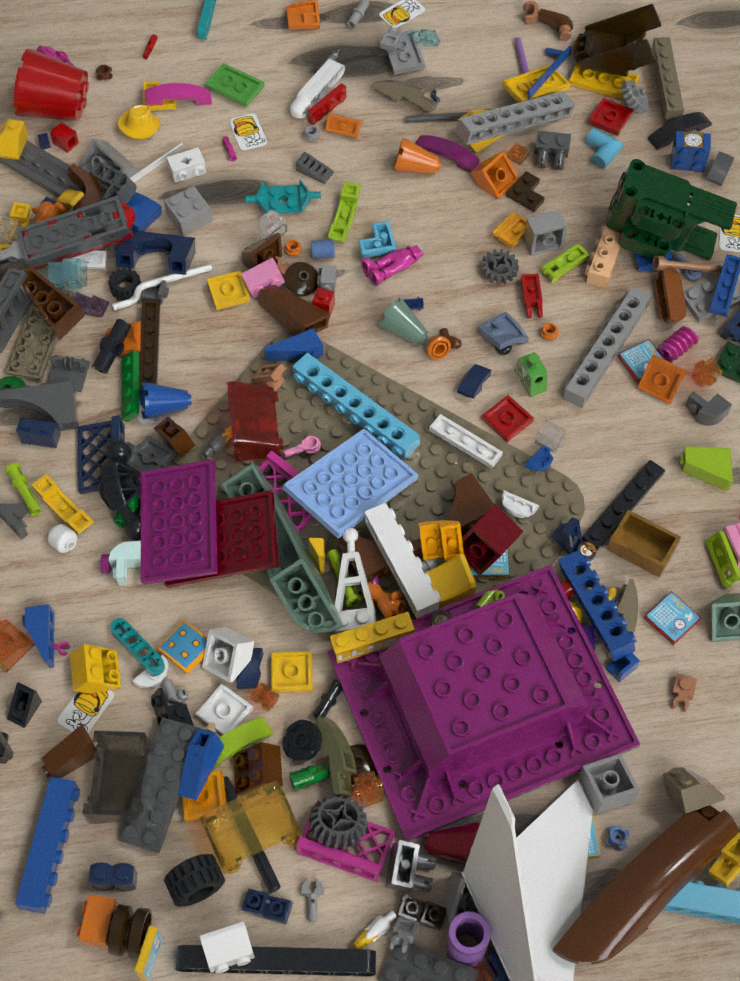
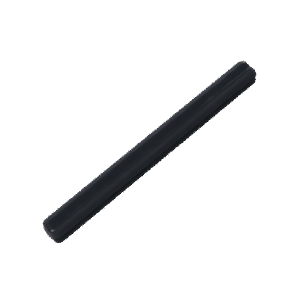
M225 776L226 803L270 893L276 892L281 888V885L229 777Z

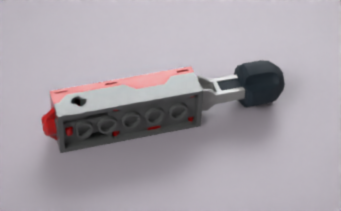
M118 196L16 229L19 240L14 241L8 249L0 251V267L19 262L24 265L28 264L35 270L134 238L131 229L136 220L132 207L122 203Z

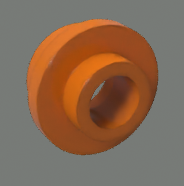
M291 239L285 244L284 250L289 256H297L301 253L302 246L297 240Z
M546 323L542 326L540 333L544 339L554 340L557 338L559 330L555 324Z

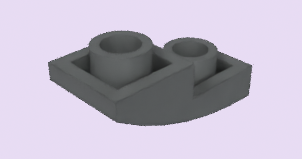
M719 151L706 180L722 186L735 157Z

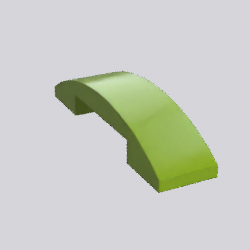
M344 181L340 194V203L334 223L331 224L327 237L328 240L334 239L336 242L345 243L355 216L361 184Z
M263 717L254 719L220 736L219 738L225 746L212 770L218 768L219 763L251 744L260 743L271 737L273 732Z

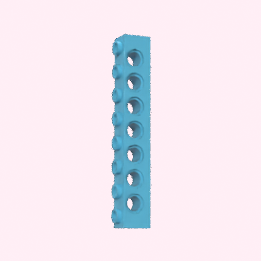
M306 353L292 366L293 377L298 383L304 384L311 393L319 395L325 403L331 404L338 413L347 416L353 424H358L363 429H366L384 446L386 445L396 456L406 459L420 445V435L309 353Z

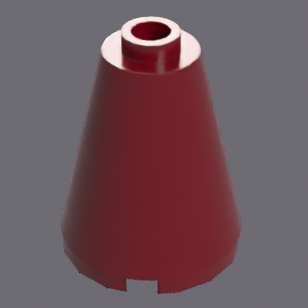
M475 822L429 832L428 837L425 836L424 840L425 850H428L430 855L466 864L480 823Z

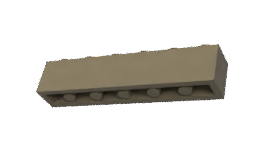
M670 37L654 38L652 44V51L656 58L653 67L664 125L683 116L684 112Z

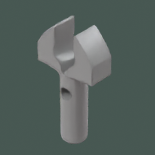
M307 879L301 887V894L308 898V920L316 922L317 898L320 895H324V888L322 883L316 879V889L312 894L308 889L309 879Z

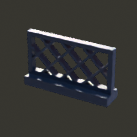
M119 415L112 416L110 421L78 426V492L80 494L99 491L101 487V476L99 475L97 479L92 476L97 468L101 469V464L108 458L107 451L104 452L100 448L106 442L110 444L117 440L125 442V424ZM110 427V431L106 436L100 433L104 428ZM91 430L93 432L92 435L85 439L83 432ZM98 435L102 440L95 446L91 442ZM88 445L94 448L88 455L83 453V450ZM97 452L103 454L97 462L91 459ZM90 461L94 465L86 472L84 466ZM89 477L94 480L90 486L84 487V482Z

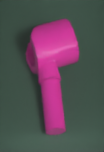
M62 641L59 644H53L54 649L58 650L61 656L67 655V652L62 651L61 648H70L68 642Z

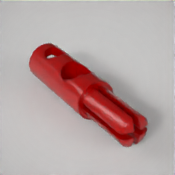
M154 34L151 35L145 48L144 59H148L158 40V37Z

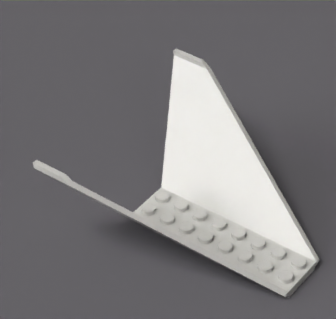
M577 780L517 838L515 833V817L500 785L492 788L463 872H461L479 914L489 924L490 938L510 981H574L576 963L560 958L553 953V948L582 914L593 806L580 780Z

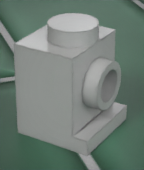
M319 265L317 286L335 291L337 267Z

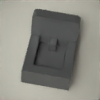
M162 280L161 285L143 290L141 300H160L162 304L164 298H167L169 293L166 281Z

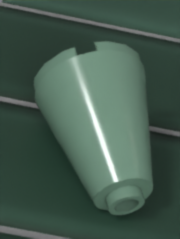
M400 297L398 301L395 300L384 312V320H379L378 322L380 328L416 346L419 344L423 345L428 339V331Z

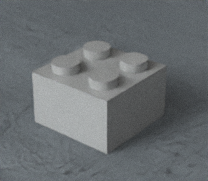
M195 186L164 200L166 214L182 236L213 222L211 208Z
M550 211L527 218L524 242L531 256L564 247L567 224L561 211Z
M621 753L582 766L578 777L596 814L635 802L640 791Z

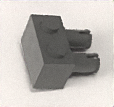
M537 130L534 153L538 154L536 167L540 168L542 161V168H546L547 158L550 155L555 156L553 169L557 170L559 163V170H563L564 158L568 157L571 134Z
M402 840L396 841L392 844L385 887L402 892H407L414 887L430 892L433 886L430 883H433V878L416 875L415 871L416 866L434 870L436 866L434 861H437V857L419 853V844Z

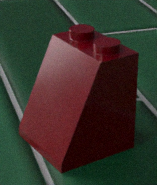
M495 504L462 537L463 552L467 562L480 575L483 574L524 531Z

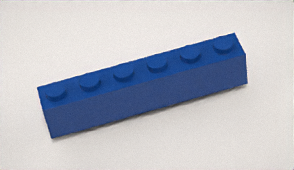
M50 777L15 905L20 910L45 914L46 908H49L51 905L52 894L50 893L52 886H55L57 883L58 864L62 863L64 856L62 848L64 843L68 841L69 822L73 821L75 815L73 807L75 801H78L80 797V789L76 781Z

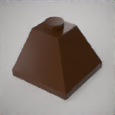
M278 232L246 247L241 252L242 263L248 269H251L272 257L274 261L276 256L281 258V234Z

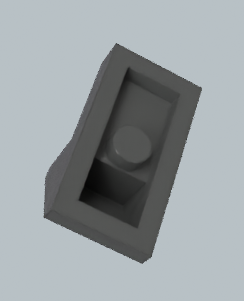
M0 504L1 519L21 539L25 538L28 535L25 529L27 525L21 518L28 514L26 506L24 504Z

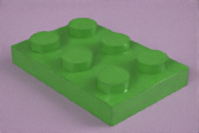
M223 63L205 83L206 89L247 107L264 88V81Z

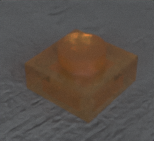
M515 143L507 153V157L509 160L522 165L530 155V150Z

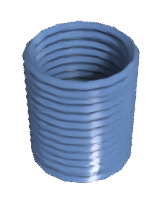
M334 239L311 240L312 259L335 257Z

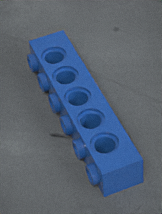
M577 550L558 559L563 576L570 582L574 595L613 662L635 652L634 643L637 642L632 631L628 632L626 629L627 623L624 617L617 614L616 611L618 609L615 602L608 599L607 596L609 594L606 587L599 584V576L595 570L592 571L589 567L591 564L586 555L583 556L580 550Z

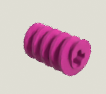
M682 326L658 345V351L666 361L672 363L673 360L676 361L679 356H682L684 352H687L689 348L697 344L699 339L692 329Z

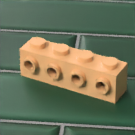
M606 225L601 226L599 233L601 239L597 238L594 249L597 250L591 254L590 262L592 264L587 265L585 275L588 276L586 283L607 289L621 246L618 243L620 233L609 229Z

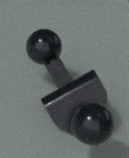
M117 440L112 442L107 448L109 461L100 469L101 487L99 493L111 511L117 510L125 520L127 536L133 540H141V516H135L127 505L139 492L141 481L132 468L124 465L131 457L130 446L124 441Z

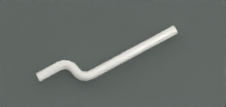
M210 264L189 269L186 275L171 274L140 283L135 288L134 295L130 299L113 303L111 308L115 311L134 305L140 299L143 290L161 285L162 280L169 283L212 271V267Z

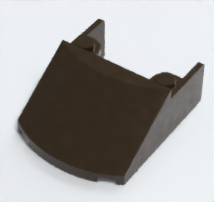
M654 4L586 25V31L578 35L573 48L577 64L581 68L627 77L629 70L633 71L639 67L655 63L656 58L647 39H644L646 31L661 27L662 24Z

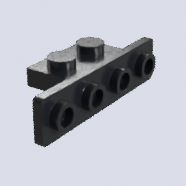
M158 688L151 696V705L155 710L158 726H160L162 718L194 726L186 703L168 705L163 688Z

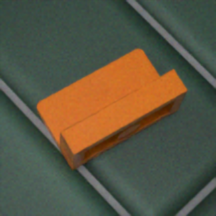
M330 113L327 117L325 130L358 137L360 125L363 124L364 120Z

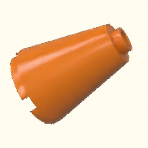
M403 138L393 170L396 172L435 174V171L439 172L441 162L436 155Z

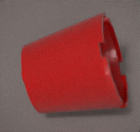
M26 49L21 58L24 61L23 65L18 67L13 99L14 107H17L15 115L20 117L79 121L83 109L87 105L86 96L89 90L88 72L35 50Z

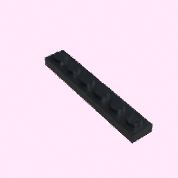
M649 460L582 536V540L593 544L596 551H598L617 529L628 510L632 511L664 475L665 469Z

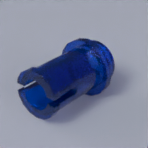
M418 296L416 299H404L411 310L418 309L420 311V309H424L423 298Z

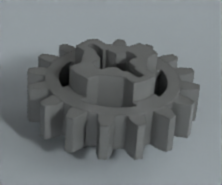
M494 249L493 254L487 252V257L483 256L480 267L481 274H485V279L490 278V283L495 280L498 285L500 281L506 284V280L511 282L513 277H517L519 270L518 259H515L514 254L510 256V251L503 253V249H500V252Z

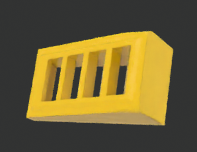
M65 190L56 199V202H59L68 210L77 204L84 196V193L75 190Z

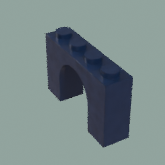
M132 230L134 238L120 242L116 250L117 267L134 269L142 255L150 252H162L169 255V273L186 275L196 253L195 237Z

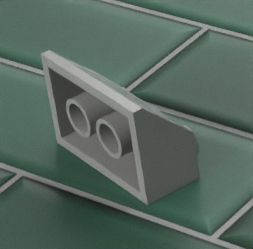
M92 139L78 166L84 170L85 174H88L92 171L95 164L104 163L126 174L129 178L135 175L138 170L107 141ZM98 180L100 188L104 192H106L109 189V187L103 185Z

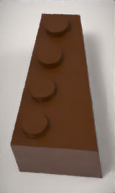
M29 266L24 271L27 278L22 287L60 341L85 315L78 303Z

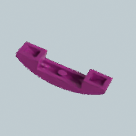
M421 135L415 143L429 152L457 162L458 168L471 172L480 162V159L466 148L441 137Z

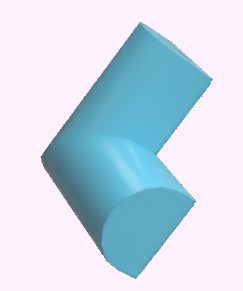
M596 128L589 132L586 139L587 145L597 149L596 153L591 157V162L604 169L623 148V143Z
M389 221L372 224L375 238L359 240L361 258L385 255L396 250Z

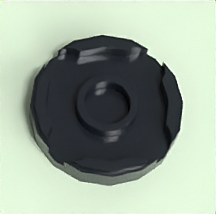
M301 719L292 723L287 728L285 737L283 736V750L294 761H309L317 755L321 748L322 733L319 727L311 721Z

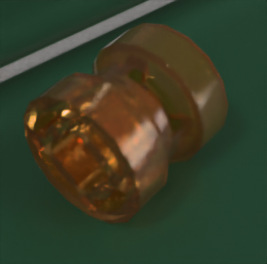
M264 683L259 684L251 695V700L255 703H260L266 711H270L279 699V694L275 691H270Z

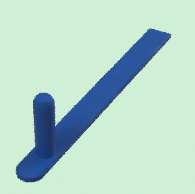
M568 46L565 51L552 48L545 49L546 54L558 56V58L528 90V99L537 92L572 52V46Z

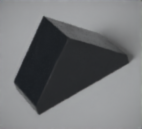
M18 682L7 719L25 728L42 703L37 691Z

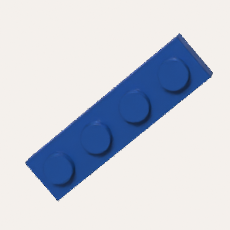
M726 254L709 313L727 317L740 274V257Z

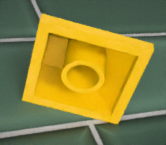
M8 119L0 125V158L19 160L29 136L25 121Z

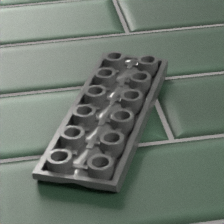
M28 140L25 143L19 160L0 158V163L57 197L65 190L82 192L80 187L67 176L70 165Z

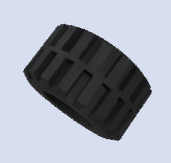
M201 854L175 866L165 876L164 883L174 905L183 907L196 904L213 895L225 883V877L213 854Z

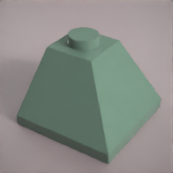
M740 593L725 594L711 602L712 642L740 640Z

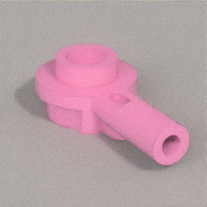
M308 436L302 440V444L283 451L285 457L301 452L315 454L320 450L321 442L315 436Z

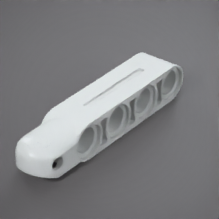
M328 59L299 91L297 98L290 105V114L296 118H304L308 114V110L319 102L343 76L345 66L332 59Z

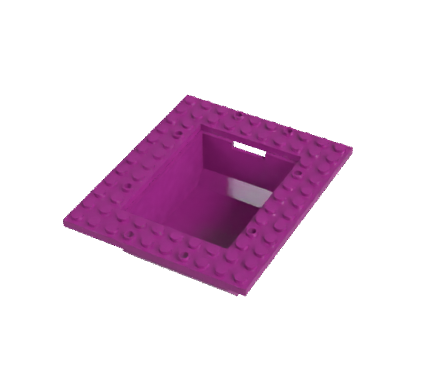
M551 565L441 607L418 619L416 617L411 619L415 633L398 639L389 648L338 664L334 651H328L331 663L406 842L484 811L492 788L496 785H500L508 801L579 772L584 765L620 753L623 754L640 746V742ZM499 590L504 592L505 598L480 608L475 607L486 591ZM439 613L447 614L451 618L434 626L432 624L434 616ZM569 628L574 629V630H575V633H574V634H569V633H568ZM599 683L601 684V687L596 688L594 684ZM363 711L368 713L365 717H362L360 714ZM561 743L563 747L557 748L555 744ZM388 767L391 769V772L385 773L383 770ZM464 782L466 787L460 788L458 784Z

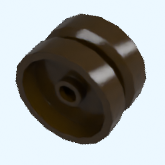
M119 904L117 906L109 933L108 952L110 955L121 957L127 950L129 958L138 959L148 928L152 923L151 909L139 907L133 913V909L129 905Z

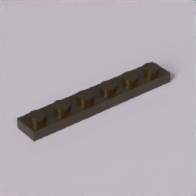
M142 300L139 395L142 382L158 384L160 300Z

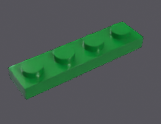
M134 350L122 357L121 411L122 420L126 422L139 415V352Z

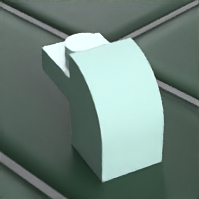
M141 541L123 542L117 545L109 555V562L113 569V578L117 579L119 586H127V568L141 567Z

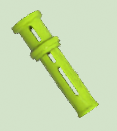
M20 463L9 464L4 469L6 475H9L11 485L20 493L30 515L36 516L40 514L42 508L28 485L27 476L21 471Z
M333 549L328 552L327 556L339 580L342 558L339 550ZM357 585L345 586L344 595L348 607L356 606L363 601L362 595H359L357 591Z

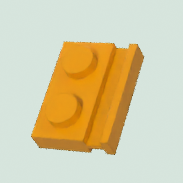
M513 211L492 231V236L497 237L500 242L512 249L524 237L527 219L521 215L518 216Z

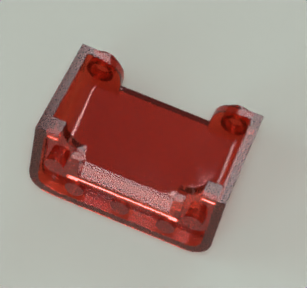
M238 381L227 382L235 461L267 459V455L271 450L281 457L280 450L284 449L283 438H279L275 408V402H279L278 392L274 391L273 387Z

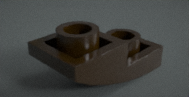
M403 894L396 915L397 917L401 916L420 922L422 926L441 930L447 908L428 900L424 902Z

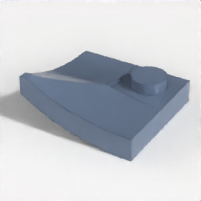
M507 312L478 326V332L500 350L513 344L529 342V337Z

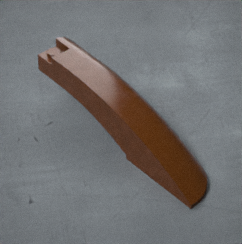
M711 805L686 813L640 852L603 889L555 945L553 953L572 963L591 962L592 965L608 961L644 933L667 904L702 869L721 854V850L739 833L734 819L727 811L719 812Z

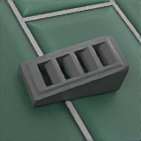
M303 152L296 161V171L324 184L334 173L332 169L306 152Z

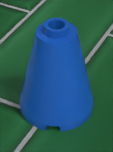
M142 382L140 406L145 409V411H141L143 419L186 410L188 405L192 404L191 394H188L187 390Z

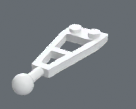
M354 528L346 529L342 535L344 541L347 542V553L342 555L335 607L343 627L335 630L336 634L376 622L375 607L359 552H355V541L358 539V532ZM349 561L356 562L359 576L347 578ZM361 584L367 608L342 611L345 586Z

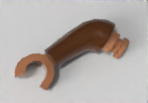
M529 0L522 6L523 10L530 14L525 15L526 25L533 24L539 20L555 27L559 32L561 40L571 38L570 32L573 29V22L570 17L542 8L539 11L538 4L534 1Z

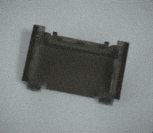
M94 731L93 742H98V744L96 745V751L94 750L96 759L91 794L87 797L89 803H84L82 814L89 824L137 820L138 816L143 813L141 795L146 756L151 750V740H147L145 732Z

